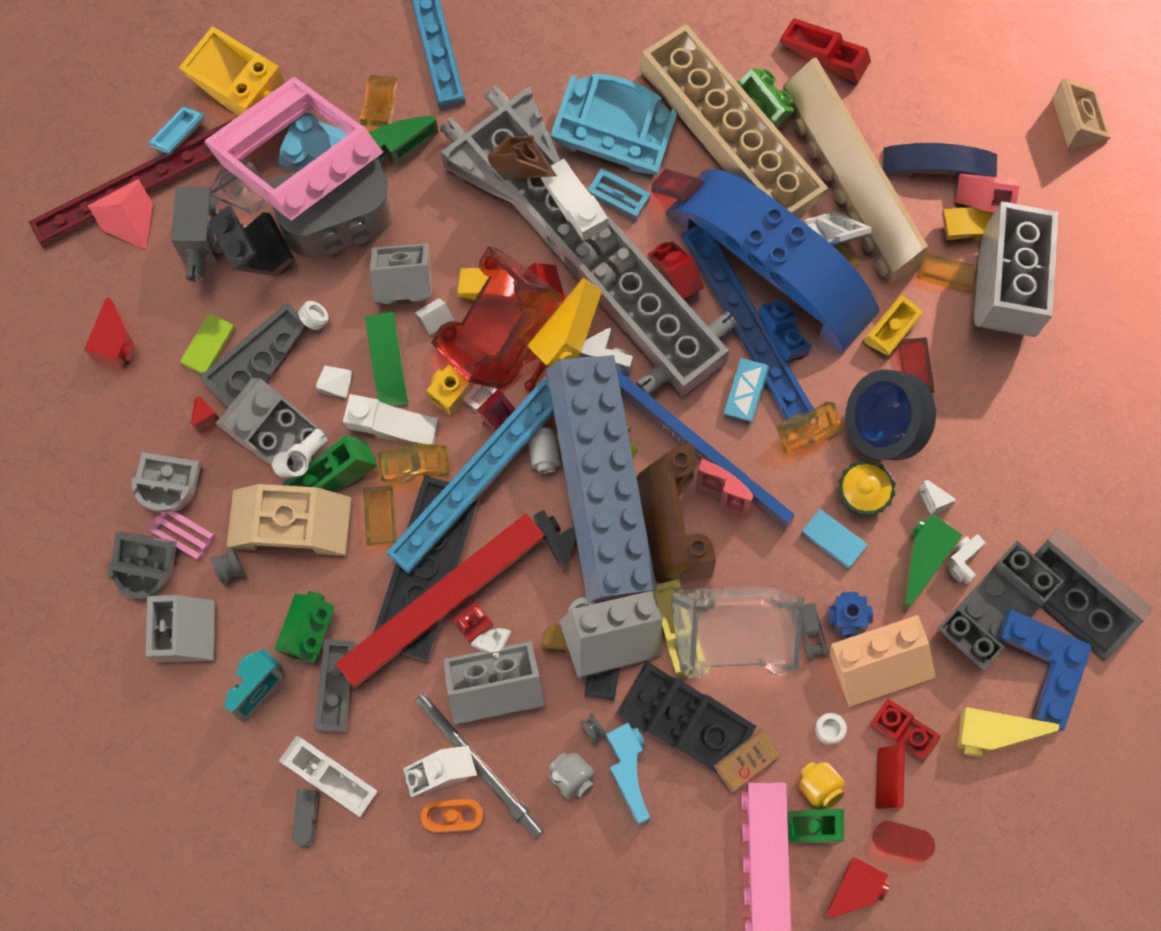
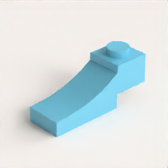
M629 723L606 734V739L619 761L618 764L610 767V773L638 826H641L650 821V816L641 796L637 777V757L643 754L641 746L645 742L638 728L632 730Z

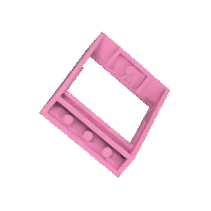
M295 77L288 80L204 141L222 166L290 221L383 153L363 126ZM311 108L348 135L276 189H273L239 162Z

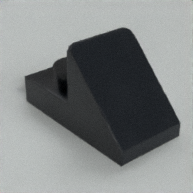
M542 510L533 515L534 523L545 535V542L565 573L570 568L577 545L574 526L558 535V532L561 531L558 522L553 515L548 517L545 511Z

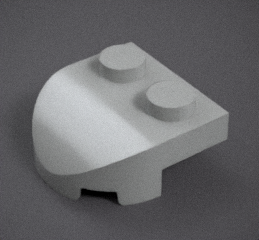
M142 452L136 477L131 479L132 491L138 502L148 510L173 512L182 509L190 503L194 496L201 463L194 460Z

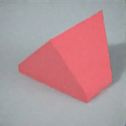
M139 179L88 205L102 231L147 250L153 203Z

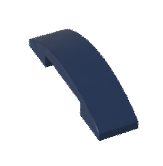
M946 143L893 145L883 149V171L886 176L911 177L912 172L947 175L963 173L997 177V154L976 147Z

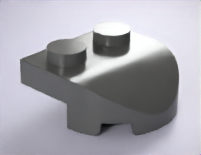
M125 531L116 532L112 562L108 563L107 567L109 578L113 579L116 586L120 589L119 592L127 597L141 599L155 594L168 583L172 576L177 541Z

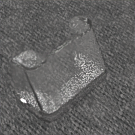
M763 585L681 587L672 589L671 606L680 670L686 673V677L702 679L705 677V674L711 673V667L760 665L767 668L768 673L773 675H785L788 670H798L804 607L803 597L779 587Z

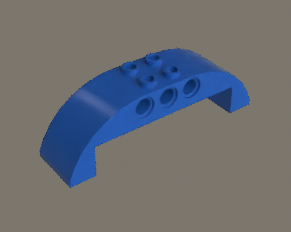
M716 169L703 171L666 211V215L686 231L696 223L823 324L820 337L842 354L880 311L864 279L836 248L767 193L734 174Z

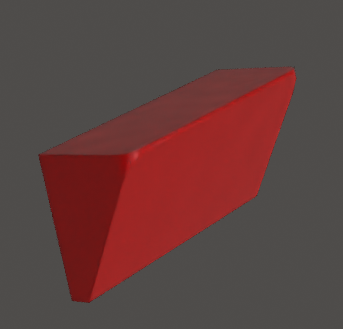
M904 745L886 746L877 750L875 807L878 810L899 811L904 807Z

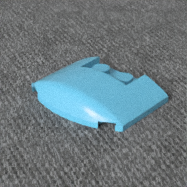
M591 74V77L577 80V75L570 76L550 135L551 139L574 152L577 149L629 167V171L658 174L677 112L672 109L670 113L661 102L662 98L659 95L633 81L605 74Z

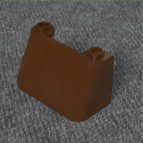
M693 444L672 448L639 472L636 477L654 577L660 584L679 579L680 583L711 578L714 573L716 557L712 541L703 534L686 535L678 496L682 494L684 482L694 477L693 471L696 466V455Z

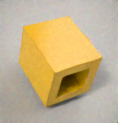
M448 364L444 370H438L432 377L431 385L426 390L428 398L444 412L452 416L462 405L463 398L472 389L473 386L470 381L472 378L462 368L454 369Z

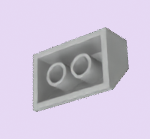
M653 590L572 609L559 620L578 678L661 657L662 616Z
M532 641L505 646L500 651H480L443 659L447 694L454 724L469 723L478 719L502 716L507 713L532 710L536 707L545 706ZM499 652L498 654L500 655L498 658H496L493 656L494 654L492 653Z

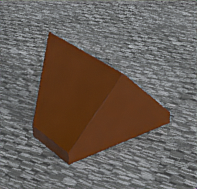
M533 135L506 137L488 156L489 163L503 180L557 177L534 141Z

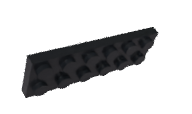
M424 475L407 529L450 482ZM481 495L410 574L404 571L398 564H395L374 632L460 565ZM442 620L399 654L429 663Z

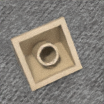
M1067 78L1061 80L1052 100L1068 149L1111 139L1095 88Z

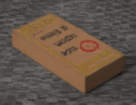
M759 730L713 767L731 792H735L781 756L765 730Z

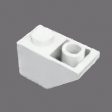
M469 746L441 749L403 768L411 798L457 785L477 775Z

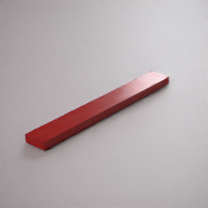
M525 513L335 663L355 689L541 542L545 535Z

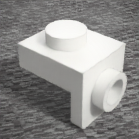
M978 534L971 540L967 536L953 548L956 553L946 563L950 567L948 570L952 577L958 582L963 581L966 585L976 577V574L965 562L975 555L986 543Z

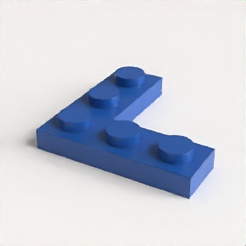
M1012 609L1008 610L1005 613L997 639L1051 663L1032 719L1059 724L1058 731H1064L1092 645Z

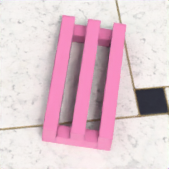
M175 511L161 512L154 519L155 523L153 526L150 525L148 531L158 538L177 541L159 530L163 525L198 546L199 549L195 552L177 541L176 545L178 550L198 562L215 539L212 533ZM169 516L206 539L204 542L200 541L167 521L166 518Z

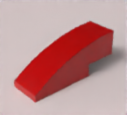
M795 18L792 19L780 38V42L806 60L810 61L817 57L823 69L856 83L859 82L871 63L868 48L844 41L842 34Z

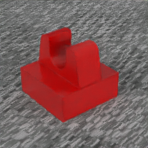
M475 600L451 617L452 622L469 644L478 635L494 626Z

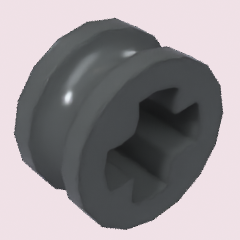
M591 713L588 715L589 719L587 721L581 720L579 724L590 741L596 745L598 738H606V732Z

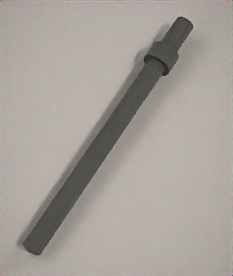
M424 693L420 694L415 699L419 707L454 747L469 746L476 772L510 810L508 812L509 815L516 822L520 821L535 839L539 837L544 830L529 814L530 809L522 800L519 802L431 700Z

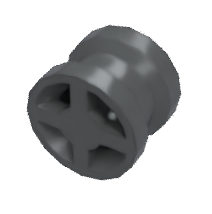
M233 548L228 549L223 556L215 555L210 558L222 585L228 583L229 579L234 576L241 577L245 575L240 560Z

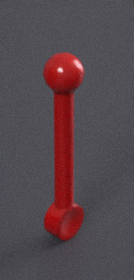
M541 361L531 379L525 382L524 387L527 391H533L536 387L535 382L545 367L543 361Z

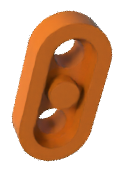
M472 799L432 801L426 804L421 812L423 826L432 833L473 831L482 824L484 818L481 806ZM467 810L474 813L471 821L463 820V813ZM436 812H440L443 815L440 823L432 822V815Z

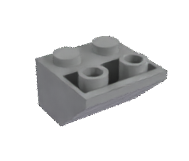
M181 595L147 596L145 656L153 663L214 661V600Z

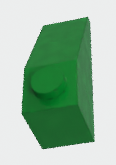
M345 435L311 461L303 475L290 477L282 485L317 487L335 492L357 482L378 465L366 441Z
M934 514L927 521L922 518L912 531L916 537L910 548L902 609L906 612L962 536L960 532Z

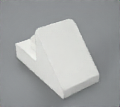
M608 328L585 340L582 352L577 358L614 355L616 368L622 374L630 376L633 367V356L620 348L608 349L612 338V328Z

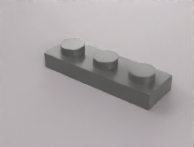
M324 639L314 730L317 732L346 734L351 684L335 663L356 647L355 641Z

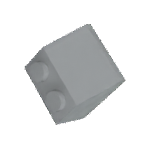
M429 243L372 248L370 278L374 302L391 304L398 300L422 301L427 297H432Z

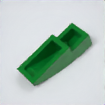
M432 115L399 120L368 133L383 152L378 156L379 162L389 157L396 164L437 134L439 130L437 120Z
M394 312L365 316L377 398L379 402L393 407L409 405Z

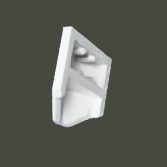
M837 211L805 219V224L820 234L832 246L854 241L871 233V227Z

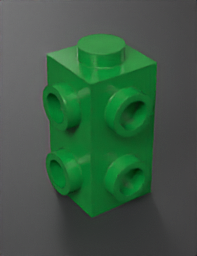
M308 591L307 595L294 594L274 651L297 661L315 663L316 657L321 651V643L326 629L331 623L335 606L325 602L324 595L313 591Z

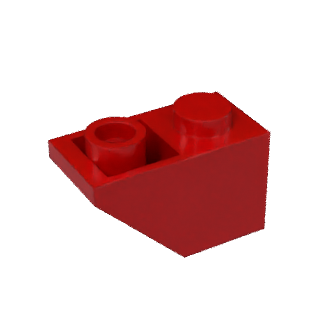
M673 241L661 243L655 250L648 253L653 266L683 299L704 289L694 259Z

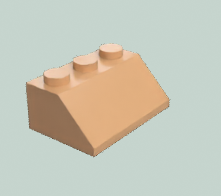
M918 615L833 643L828 650L849 708L936 678L930 645Z

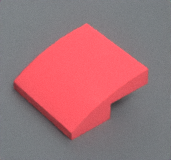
M702 459L698 468L696 486L722 495L720 507L748 516L753 499V494L730 472Z

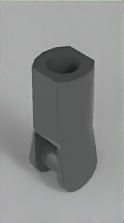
M810 603L796 607L808 661L812 660L814 656L823 655V657H828L816 604ZM818 636L819 643L810 645L808 638Z
M297 789L292 840L297 846L303 848L310 847L315 840V821L319 792L316 790Z

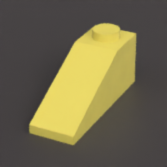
M966 707L961 712L956 748L963 749L965 755L983 757V753H992L1053 735L1059 730V724Z

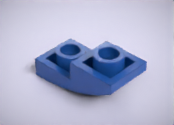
M781 298L760 305L759 312L763 323L784 359L789 361L809 354L812 345L796 327L799 317L786 301Z

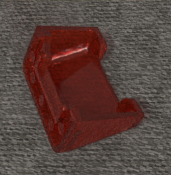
M488 246L479 262L480 271L488 276V279L461 323L450 321L441 325L431 344L468 383L503 389L509 386L517 377L532 352L527 345L559 308L562 297L552 286L498 248Z

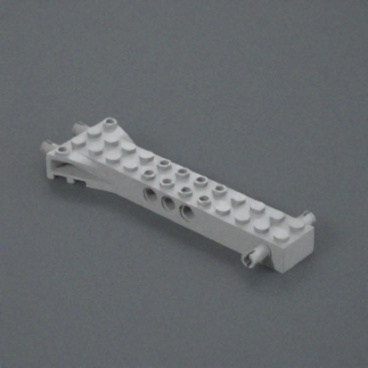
M498 85L492 86L491 88L494 92L488 89L484 94V98L495 108L496 111L467 133L462 130L454 118L447 119L450 124L449 126L446 122L440 126V131L452 143L440 152L443 167L455 173L457 177L465 179L479 188L511 202L580 281L584 278L602 291L599 303L655 365L654 369L636 381L638 387L650 395L651 392L667 381L684 397L727 363L729 350L719 339L737 326L736 320L733 316L729 319L731 314L725 311L707 326L605 211L604 213L608 217V228L582 241L572 223H568L540 177L503 180L489 163L488 156L506 137L533 135L534 141L550 166L559 162L560 159L550 134L546 130L540 110L536 106L530 86L511 100L506 97Z

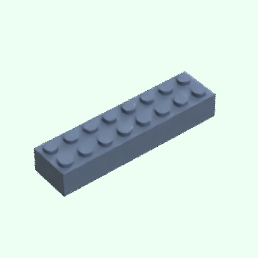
M614 355L559 359L546 370L587 602L618 599L657 590Z

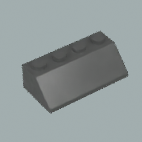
M1059 527L1034 554L1064 580L1042 606L1083 642L1092 645L1091 649L1105 661L1144 622L1153 609L1149 603Z

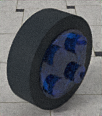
M886 369L871 372L856 384L849 396L845 414L847 431L858 450L871 458L895 461L911 458L926 446L933 434L936 423V405L933 395L923 380L911 373Z

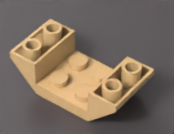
M256 484L233 490L227 549L257 551L258 546L309 548L319 555L346 556L352 498L317 487Z

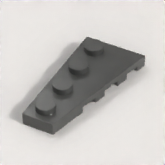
M287 302L200 375L199 378L227 409L252 378H261L267 383L307 326L302 323L297 311Z

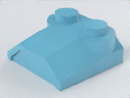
M305 113L290 124L280 148L278 165L280 168L291 172L303 169L348 135L339 128L318 121L314 115Z

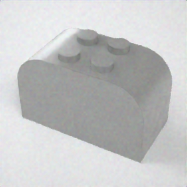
M1000 202L986 225L979 249L974 322L977 327L1036 337L1052 318L1059 212Z

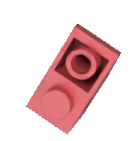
M959 173L955 202L980 210L995 212L1001 201L1017 204L1020 186L1016 179Z

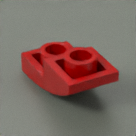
M890 699L886 700L871 721V725L895 744L904 745L906 752L923 763L941 739L940 734L916 720L912 713Z

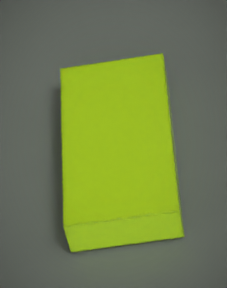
M208 313L180 360L181 364L203 374L216 363L236 329L235 326Z

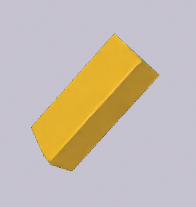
M901 294L862 341L889 356L924 312Z

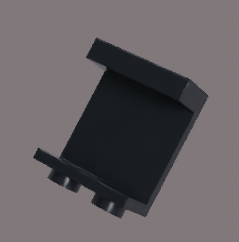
M227 205L208 222L233 270L276 276L295 260L271 213L263 212L249 225H244L240 223L232 206Z

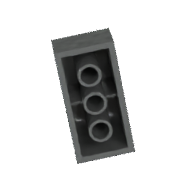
M378 157L292 221L272 206L286 243L295 253L305 257H317L326 253L335 254L348 245L363 244L370 237L382 233L390 225L394 214L387 180ZM300 170L272 179L266 183L273 189H276Z

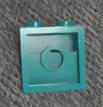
M264 648L260 652L256 650L253 654L249 653L244 656L237 666L239 669L235 673L244 682L240 686L237 684L229 690L225 696L226 701L223 706L244 722L284 678L279 671L282 665Z

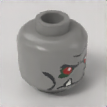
M564 752L551 763L549 767V780L565 798L572 799L577 796L583 798L593 789L594 784L592 780L595 772L578 753L567 754Z

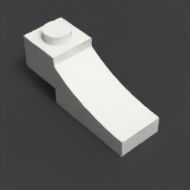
M565 159L551 165L557 177H540L568 223H572L582 241L608 228V217L594 195H591L576 177Z
M350 394L343 423L346 429L374 434L379 439L433 449L439 419L396 408L379 402L378 399Z
M298 736L294 738L279 760L284 766L359 817L378 792Z

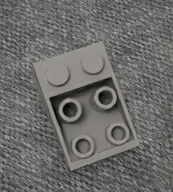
M252 378L215 423L271 467L273 459L278 453L288 451L294 444H300L314 429H319L324 433L321 438L327 436L322 429L261 378ZM289 457L287 459V467L292 471L294 462Z

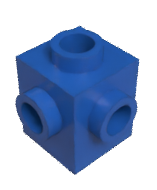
M843 592L840 594V597L835 598L832 606H828L829 624H833L834 634H842L843 637H854L865 633L868 624L873 623L872 605H867V596H859L858 592ZM847 610H857V615L850 616Z

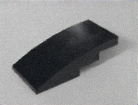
M645 662L615 714L635 728H638L640 731L718 776L719 774L713 766L748 740L757 727L714 698L700 693L678 678L671 677L650 662Z

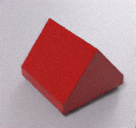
M196 396L190 423L197 433H203L216 425L215 423L219 417L202 397Z

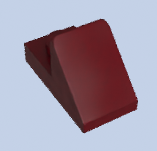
M496 390L476 411L485 420L482 423L483 426L494 434L516 409L501 391Z

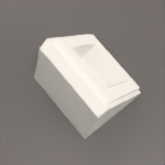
M440 298L415 312L429 336L436 334L455 322L446 303Z

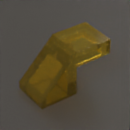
M377 75L369 77L366 83V105L360 114V125L381 127L391 123L396 102L398 77Z
M417 444L378 453L382 482L407 483L417 476L444 477L450 474L446 445Z

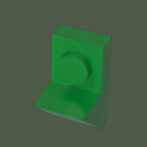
M844 809L787 811L788 843L836 845L844 842Z

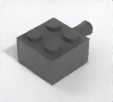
M175 187L171 242L183 263H188L186 280L196 282V277H198V282H203L205 280V263H217L218 253H222V248L208 222L223 209H220L219 199L214 197L210 187Z

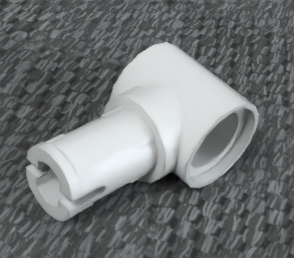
M314 429L300 444H294L288 451L278 453L272 462L275 474L281 478L303 475L308 469L311 457L328 443L326 436L321 438L324 433L319 429ZM289 457L294 462L292 471L287 467V459Z

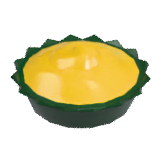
M860 460L858 463H851L848 469L843 470L842 477L838 480L840 485L838 492L842 496V502L851 511H856L860 515L868 514L873 516L878 512H883L886 507L892 505V499L896 495L894 490L896 483L892 479V473L887 471L884 465L877 464L874 460L869 462Z

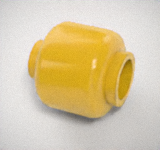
M811 762L801 770L800 775L802 778L799 781L798 788L815 808H832L843 798L845 782L829 763L821 762L815 764Z

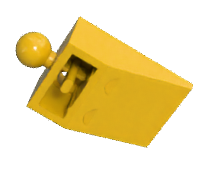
M213 26L179 67L183 74L237 116L243 114L285 83L278 65Z

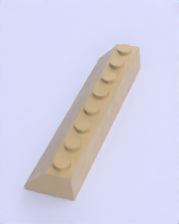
M687 24L642 52L639 70L671 108L677 112V115L726 172L755 185L799 219L825 194L828 187Z
M817 57L811 59L783 86V90L793 99L790 105L795 110L791 114L794 118L795 129L799 135H804L808 142L807 148L812 158L818 159L824 179L827 182L830 181L833 185L835 198L840 205L844 204L848 211L847 216L871 227V233L861 237L862 244L865 250L872 252L876 259L875 265L879 274L885 276L888 282L892 283L920 269L928 246Z

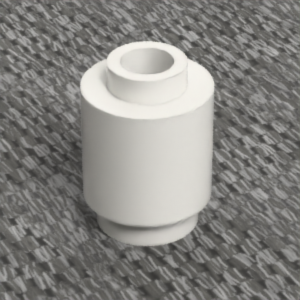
M540 428L528 442L531 468L538 470L540 474H548L554 472L555 468L561 464L557 436L553 433V429Z

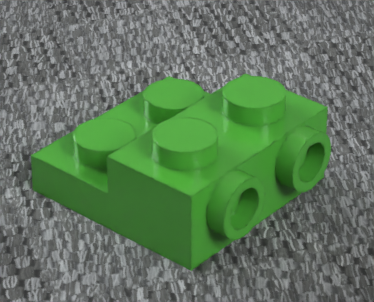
M751 68L737 83L773 125L778 128L795 111L790 105L793 99L786 91H779L773 84L776 78L769 70Z

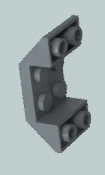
M1016 541L937 630L979 667L985 670L1007 645V643L997 639L1006 611L1012 609L1031 618L1060 587L1064 580L1021 543Z

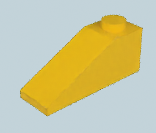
M582 278L527 345L548 367L559 359L577 358L582 352L602 293L598 287Z

